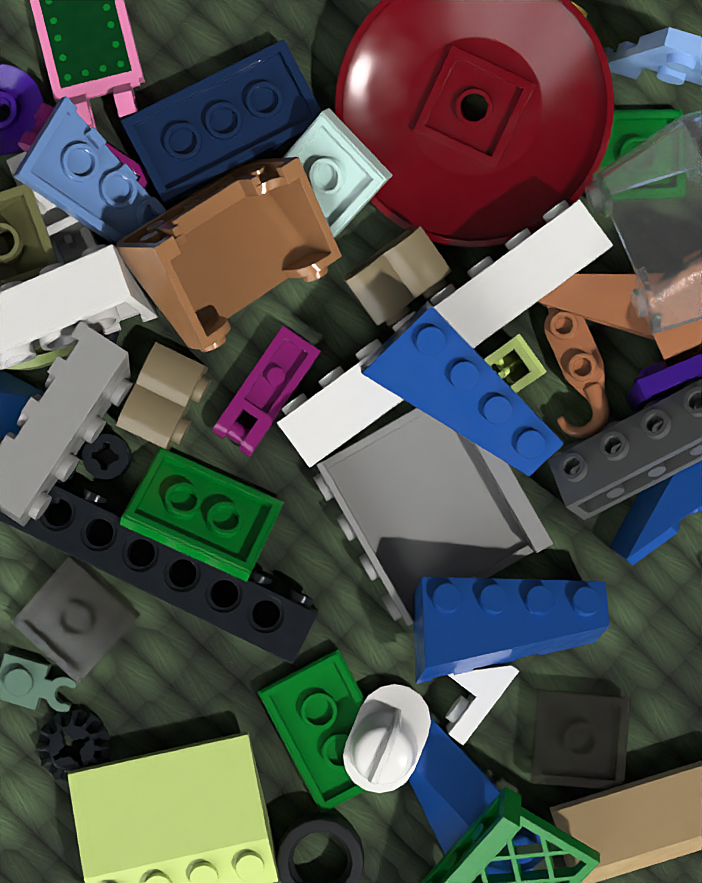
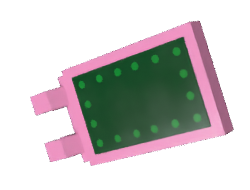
M30 0L54 100L58 103L60 98L67 96L78 108L76 112L90 128L94 127L96 130L95 119L89 100L91 98L113 93L121 120L139 112L133 88L141 86L140 83L145 82L125 0Z

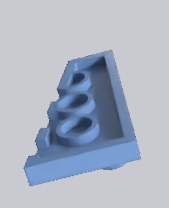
M64 96L56 104L13 177L116 246L120 239L167 210L156 197H151L136 180L138 177L126 163L122 164L105 145L106 140L94 127L90 128L76 112L78 108L67 96Z

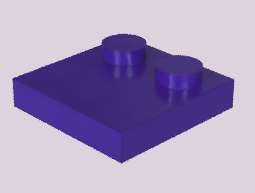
M702 354L670 367L667 366L665 361L641 370L639 372L640 376L633 380L635 384L626 395L633 412L642 409L653 400L664 399L680 391L690 380L702 377Z

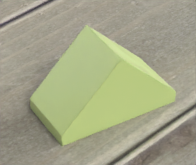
M520 334L484 359L516 393L547 372Z

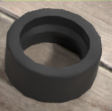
M321 812L306 814L290 824L281 838L276 861L279 879L282 883H309L301 878L295 869L294 852L301 839L310 833L320 831L331 833L339 838L347 851L348 862L346 870L333 883H359L364 866V851L361 838L352 824L336 814L326 812L322 814Z

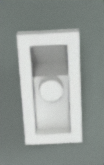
M511 662L501 665L496 663L474 668L471 672L458 675L448 674L449 677L471 692L467 699L461 695L453 703L445 716L450 721L446 729L451 737L462 745L465 744L518 674L519 670Z

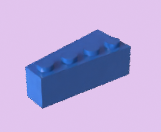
M428 301L360 366L361 374L527 476L534 473L564 444L557 434Z
M422 577L413 593L416 684L432 681L435 677L452 673L458 675L471 672L474 668L498 663V665L514 662L518 658L530 655H544L595 643L609 627L606 581Z

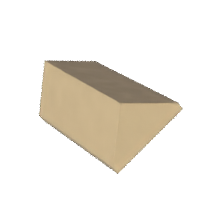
M702 761L550 807L555 827L600 853V863L581 883H596L702 850ZM563 854L566 867H575L580 861L571 854Z

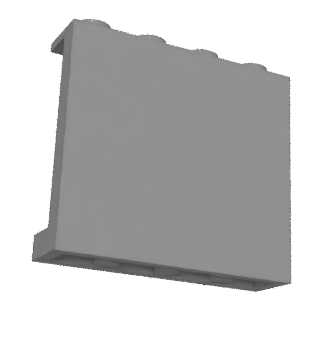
M418 408L317 464L321 473L313 477L326 501L335 497L343 511L341 515L336 517L349 541L356 537L359 539L366 552L359 556L363 567L372 581L378 577L381 578L389 592L381 597L394 621L403 617L407 626L414 623L413 593L422 577L488 578L532 552L538 553L553 544L508 463Z

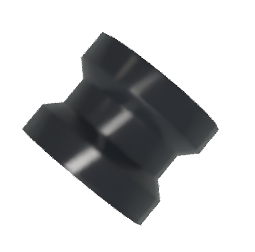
M99 434L92 444L87 442L84 446L82 453L83 464L86 470L96 478H118L130 468L132 450L128 442L120 436Z

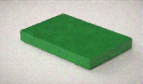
M159 447L125 509L120 525L247 582L284 502L170 450Z
M339 648L258 690L263 704L321 814L366 791L352 781L346 772L343 759L346 741L360 707L366 699Z

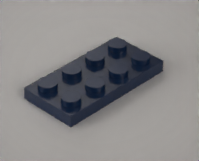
M283 39L121 120V124L163 205H166L301 137L322 111Z

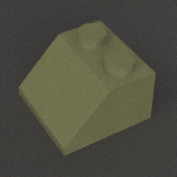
M25 184L0 192L1 287L14 281H28L39 276V272L46 266L59 263L34 191Z

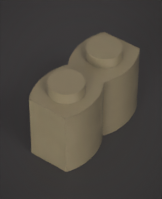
M414 224L394 237L379 251L352 268L342 279L377 326L384 321L387 325H392L408 314L410 308L407 305L421 294L424 298H429L439 292L447 284L444 278L452 270L422 227Z
M155 342L141 369L136 384L124 404L116 426L167 450L170 449L173 442L180 445L192 420L185 418L192 402L200 404L210 386L211 379L205 376L208 367Z

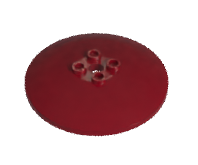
M382 0L364 19L346 50L336 85L335 115L393 175L370 200L386 217L404 229L414 224L421 226L433 242L459 247H488L505 244L526 228H528L531 234L535 233L547 224L543 216L564 200L571 206L580 198L597 173L608 147L614 117V91L608 60L601 42L590 23L570 0ZM472 93L482 95L488 104L486 115L479 120L466 118L461 110L462 100L465 96Z

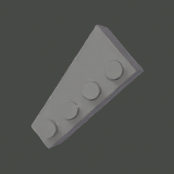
M81 321L71 334L72 337L77 339L78 343L70 355L63 358L57 356L47 371L49 376L45 383L47 390L44 395L37 394L34 397H30L22 409L17 421V425L21 427L18 435L16 436L9 432L0 443V511L22 526H25L30 518L38 520L45 512L52 500V497L48 495L49 491L58 479L64 482L69 478L79 462V458L75 456L85 441L92 444L97 439L106 424V420L102 417L112 404L118 407L124 401L133 385L129 381L131 373L128 352Z

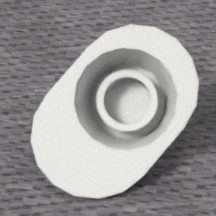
M397 684L382 686L369 694L360 707L345 744L343 759L346 772L352 781L364 790L377 793L394 791L405 784L413 773L427 740L431 724L429 708L420 694L407 686Z

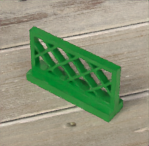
M505 786L420 883H581L600 863V853L521 807V795ZM522 827H525L540 836L541 843L515 845L514 836ZM571 854L580 861L575 867L555 868L552 856ZM545 857L547 869L521 870L519 859ZM511 860L514 872L489 875L487 865L491 861Z

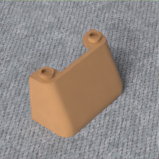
M299 157L251 161L208 184L116 243V248L125 265L189 348L199 349L201 352L214 350L226 342L225 335L231 330L228 318L288 278H302L304 282H310L324 276L329 271L327 266L342 257Z

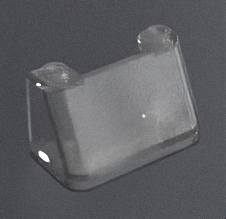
M697 110L681 115L592 174L593 180L591 185L585 186L586 198L591 212H600L603 219L611 217L636 273L637 288L630 291L634 311L638 318L646 317L653 334L702 320V111Z

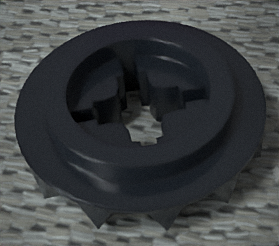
M70 709L67 712L57 713L41 728L36 749L39 752L41 766L53 775L54 780L68 782V771L107 763L111 750V741L107 728L98 717L84 710ZM66 735H70L73 740L84 739L89 736L90 739L80 749L81 760L77 759L73 753L67 756H58V753L67 744L64 738Z

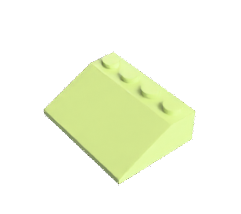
M248 731L68 771V782L85 883L278 882L276 864L278 854Z

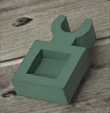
M8 651L4 653L0 667V700L36 710L39 708L41 698L47 700L54 710L67 712L72 709L73 703L60 699L58 689L63 685L76 688L80 681L71 675H61L56 679L48 677L52 664Z

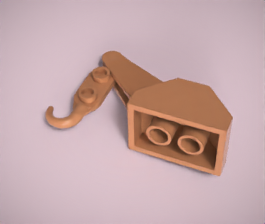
M702 251L686 258L683 261L685 267L677 270L676 274H575L538 301L548 309L544 330L563 375L588 400L593 412L590 422L584 426H574L564 416H559L557 423L563 432L570 437L579 439L593 437L601 432L607 424L610 413L608 399L605 394L604 361L585 319L656 341L668 367L702 354Z

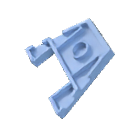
M668 27L641 36L638 44L628 41L620 43L616 52H613L614 49L609 47L603 49L608 60L610 72L637 79L643 69L646 68L656 71L658 79L670 84L681 85L684 84V81H688L702 86L701 36Z

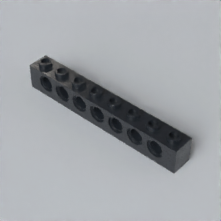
M58 479L48 493L52 500L45 512L38 520L30 518L25 526H22L0 511V521L294 664L319 611L311 607L314 601L313 598L293 588H289L286 594L272 588L270 584L273 579L253 569L246 582L120 525L121 517L126 507H124L122 513H119L105 506L108 501L107 497L86 487H83L81 493L64 487L66 481L63 482ZM59 498L67 501L72 509L71 518L64 525L55 522L51 516L53 502ZM98 519L108 521L113 528L112 540L107 545L97 543L92 537V526ZM139 539L149 541L155 549L154 559L148 565L138 563L133 557L132 548ZM178 560H188L195 566L197 575L192 584L184 585L174 578L173 567ZM220 580L233 582L238 589L236 602L229 605L218 602L213 591L216 582ZM263 600L274 602L280 611L279 619L269 625L259 622L254 614V608L258 602Z

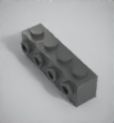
M702 377L690 380L683 389L664 399H656L647 403L642 408V411L625 420H618L607 424L600 433L583 442L569 444L560 454L549 459L548 462L565 507L583 520H586L702 461Z

